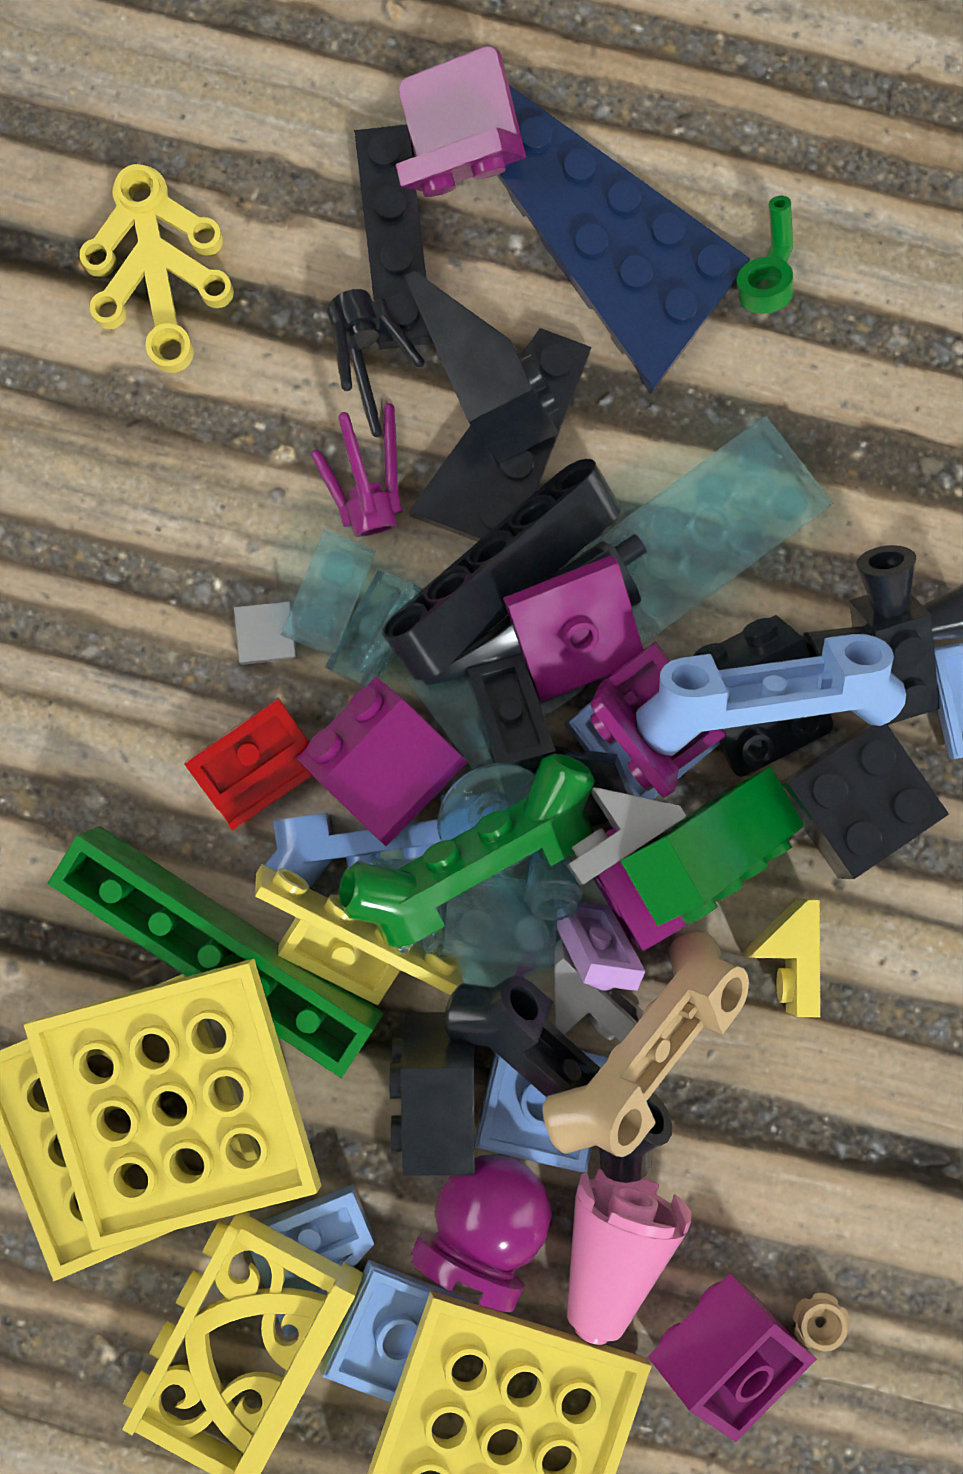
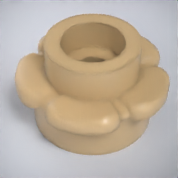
M818 1292L811 1299H801L794 1308L792 1315L793 1320L796 1322L794 1334L803 1346L826 1352L838 1348L846 1339L850 1324L849 1315L844 1307L838 1305V1300L833 1295ZM818 1317L825 1318V1324L821 1327L815 1325V1320Z

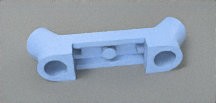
M851 634L825 638L822 656L725 670L717 669L711 654L672 660L660 672L659 692L637 710L636 721L639 733L651 749L662 755L673 756L703 731L850 710L868 724L881 726L889 723L900 713L905 705L906 692L903 683L891 673L894 655L890 646L874 636Z

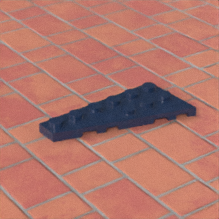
M509 85L526 158L505 165L506 171L497 176L512 196L513 204L523 218L526 216L541 236V242L587 307L595 311L610 332L613 343L622 355L626 354L641 375V382L649 393L652 394L737 281L740 269L750 261V258Z

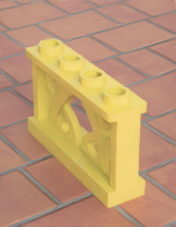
M249 1212L236 1214L230 1225L222 1220H219L202 1251V1253L211 1257L204 1274L202 1275L193 1270L176 1301L177 1305L185 1308L177 1325L168 1320L166 1321L149 1352L150 1355L159 1360L151 1375L142 1370L140 1371L123 1402V1405L132 1409L122 1428L123 1431L130 1435H133L135 1432L210 1474H261L352 1304L364 1274L343 1262L342 1266L250 1217ZM243 1251H253L263 1256L271 1268V1287L259 1289L260 1274L252 1263L249 1265L250 1276L247 1279L240 1280L235 1278L230 1269L233 1257ZM286 1270L327 1291V1294L324 1295L296 1288H283ZM216 1281L219 1291L225 1298L201 1309ZM276 1314H285L281 1328L285 1325H293L297 1328L299 1332L297 1339L287 1342L277 1336L275 1329ZM263 1315L261 1326L263 1342L272 1359L286 1370L283 1377L269 1372H251L235 1378L224 1388L212 1358L209 1332L231 1321L244 1317ZM185 1339L188 1365L171 1366ZM170 1385H179L184 1389L186 1397L182 1401L177 1402L176 1408H190L201 1399L205 1410L193 1419L181 1420L164 1410L161 1400L162 1392ZM252 1389L261 1395L262 1406L256 1409L248 1407L245 1403V1396L235 1406L232 1399L240 1392ZM214 1421L220 1431L241 1452L202 1430Z

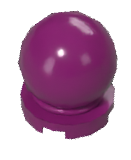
M504 1154L480 1155L474 1158L475 1175H450L440 1188L434 1211L438 1232H421L418 1235L411 1255L414 1256L411 1262L425 1276L451 1292L456 1282L459 1281L483 1292L479 1305L502 1312H513L525 1286L514 1270L530 1263L542 1247L547 1237L552 1213L546 1186L529 1166L519 1159Z

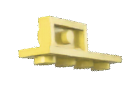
M261 864L256 872L255 897L296 917L278 945L279 957L376 1005H379L401 970L449 995L460 984L464 983L459 962L444 949L437 946H430L429 949H426L417 943L403 947L389 946L384 942L375 923L349 919L340 906L338 895H330L327 898L309 889L308 883L302 877L287 869L280 868L276 872Z

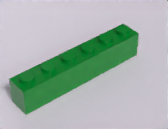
M101 826L78 834L47 883L187 977L254 958L277 1036L341 1079L384 1013L358 995L279 957V943Z

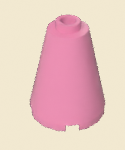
M601 1169L597 1170L595 1179H589L587 1172L581 1174L575 1195L567 1319L575 1328L576 1334L589 1343L602 1345L608 1341H615L621 1338L689 1230L691 1210L686 1203L676 1194H674L671 1203L656 1195L659 1184L648 1178L643 1177L639 1181L623 1183L607 1178Z

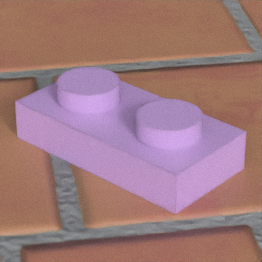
M559 898L552 919L583 984H589L601 990L620 988L638 991L645 974V969L611 907Z

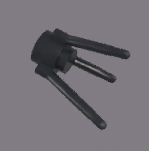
M351 289L334 297L327 308L333 328L338 373L340 375L341 388L344 391H350L352 389L350 352L371 434L374 437H380L382 429L361 349L367 348L377 341L379 337L378 330L380 329V324H382L416 368H422L425 362L415 349V346L390 315L385 299L380 298L372 301L370 294L366 290Z

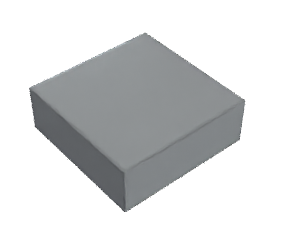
M290 601L234 607L238 656L241 665L297 659L293 612Z

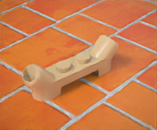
M692 932L675 939L668 949L674 975L673 979L658 998L646 1007L642 1018L622 1043L618 1044L611 1051L608 1060L590 1083L582 1087L547 1096L542 1108L543 1117L551 1143L556 1149L567 1154L598 1146L615 1156L624 1157L632 1153L656 1123L646 1101L703 1027L723 1035L737 1017L748 995V974L744 968L722 959L720 947L714 937L707 933Z

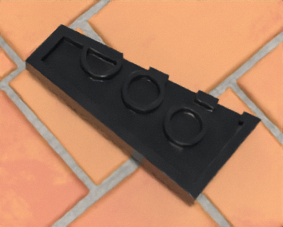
M540 328L520 357L523 359L532 354L543 378L546 379L559 406V410L550 415L560 433L592 347ZM470 425L409 510V515L478 542L538 490L559 433L498 463Z

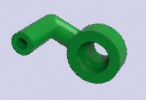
M784 195L773 197L768 204L771 246L766 257H760L746 263L737 275L739 301L745 309L754 313L766 314L776 312L784 308L794 295L793 271L787 263L794 246L791 199Z

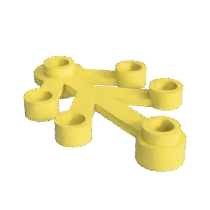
M134 164L125 167L117 175L112 189L116 207L94 239H90L82 245L79 252L80 261L92 276L106 277L116 267L117 260L113 252L134 223L138 243L106 289L93 296L89 309L94 320L102 328L116 329L120 327L127 315L124 304L145 276L155 325L146 338V351L158 369L167 373H177L187 368L194 356V347L187 332L181 326H178L168 271L198 289L203 301L212 308H222L228 305L233 298L234 290L229 277L223 271L209 270L163 240L160 236L157 218L188 235L192 248L202 256H212L218 253L223 245V235L218 224L213 219L198 217L168 197L167 184L157 170L146 165ZM147 189L151 191L147 199L139 202L133 200V196L138 190ZM204 230L213 231L215 235L210 242L202 244L196 241L200 232ZM97 251L107 253L103 263L99 265L89 263L93 253ZM213 282L225 284L224 291L218 296H211L206 293L208 286ZM107 303L117 305L116 312L112 316L101 317L99 315L103 305ZM169 345L181 346V353L177 358L168 360L163 357L164 350Z

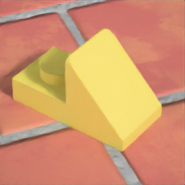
M795 899L743 950L741 955L749 958H785V968H779L777 971L776 989L779 1003H786V1012L796 1017H820V900Z

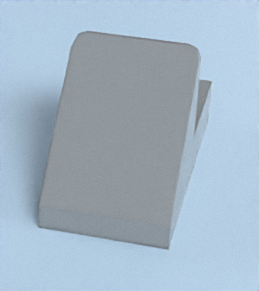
M593 788L591 791L593 798L616 833L608 838L604 830L600 828L572 847V850L578 858L569 863L567 867L581 886L685 818L686 814L679 805L601 788Z
M561 938L555 944V1027L565 1035L589 1012L590 1022L602 1036L608 1040H613L616 1037L622 1042L642 1018L644 1011L619 988L601 990L589 984H583Z

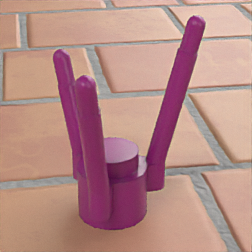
M387 403L384 406L386 492L382 491L380 483L368 482L350 416L347 412H341L338 419L356 487L348 491L350 501L347 500L322 452L318 449L311 452L312 459L339 509L343 527L352 526L355 537H364L390 530L397 526L394 514L403 512L398 495L395 407L392 403Z

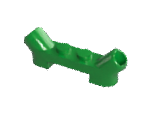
M554 753L541 760L526 798L503 811H494L485 815L478 821L476 826L451 840H443L433 844L422 856L399 869L357 861L345 870L339 885L338 897L342 910L349 919L375 923L384 942L389 946H408L445 927L436 907L532 853L539 851L550 866L574 854L572 847L594 833L593 826L584 809L595 783L589 768L574 758Z

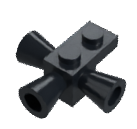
M887 545L870 549L857 559L856 566L867 595L849 600L852 627L803 633L811 658L822 656L824 640L830 637L866 634L877 637L890 646L894 655L891 673L903 683L906 700L900 713L887 725L940 709L933 641L963 638V583L922 605L911 594L916 554L913 550L898 545Z

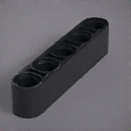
M582 459L560 470L386 621L382 628V635L414 679L427 680L445 670L509 614L503 599L504 597L547 581L615 521L621 512V505L596 462L592 459Z

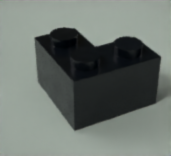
M405 1012L404 1033L393 1034L389 1091L390 1099H401V1115H391V1152H402L403 1176L475 1175L474 1044L450 1039L444 1025L445 1012Z

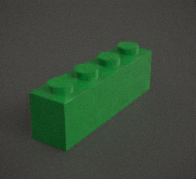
M770 766L726 789L620 861L657 926L679 916L687 925L715 910L718 907L716 902L740 890L744 886L743 881L760 873L769 866L767 862L790 850L792 846L788 839L805 825Z

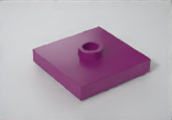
M613 555L503 598L535 692L541 702L614 673L644 650L619 563Z

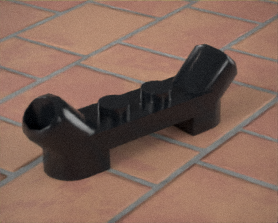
M516 975L507 977L495 987L462 983L449 997L445 1009L444 1025L450 1039L490 1047L546 1098L550 1095L588 1085L601 1069L547 1020L554 1002L524 977ZM654 1092L646 1102L656 1123L635 1150L624 1157H620L599 1147L600 1168L607 1178L623 1183L641 1180L647 1175L652 1166V1151L668 1143L672 1136L670 1114L665 1104Z

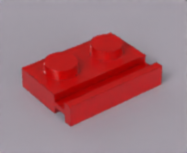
M279 697L187 759L184 763L215 808L220 811L228 822L227 824L232 831L312 776L297 759L308 747L310 741Z

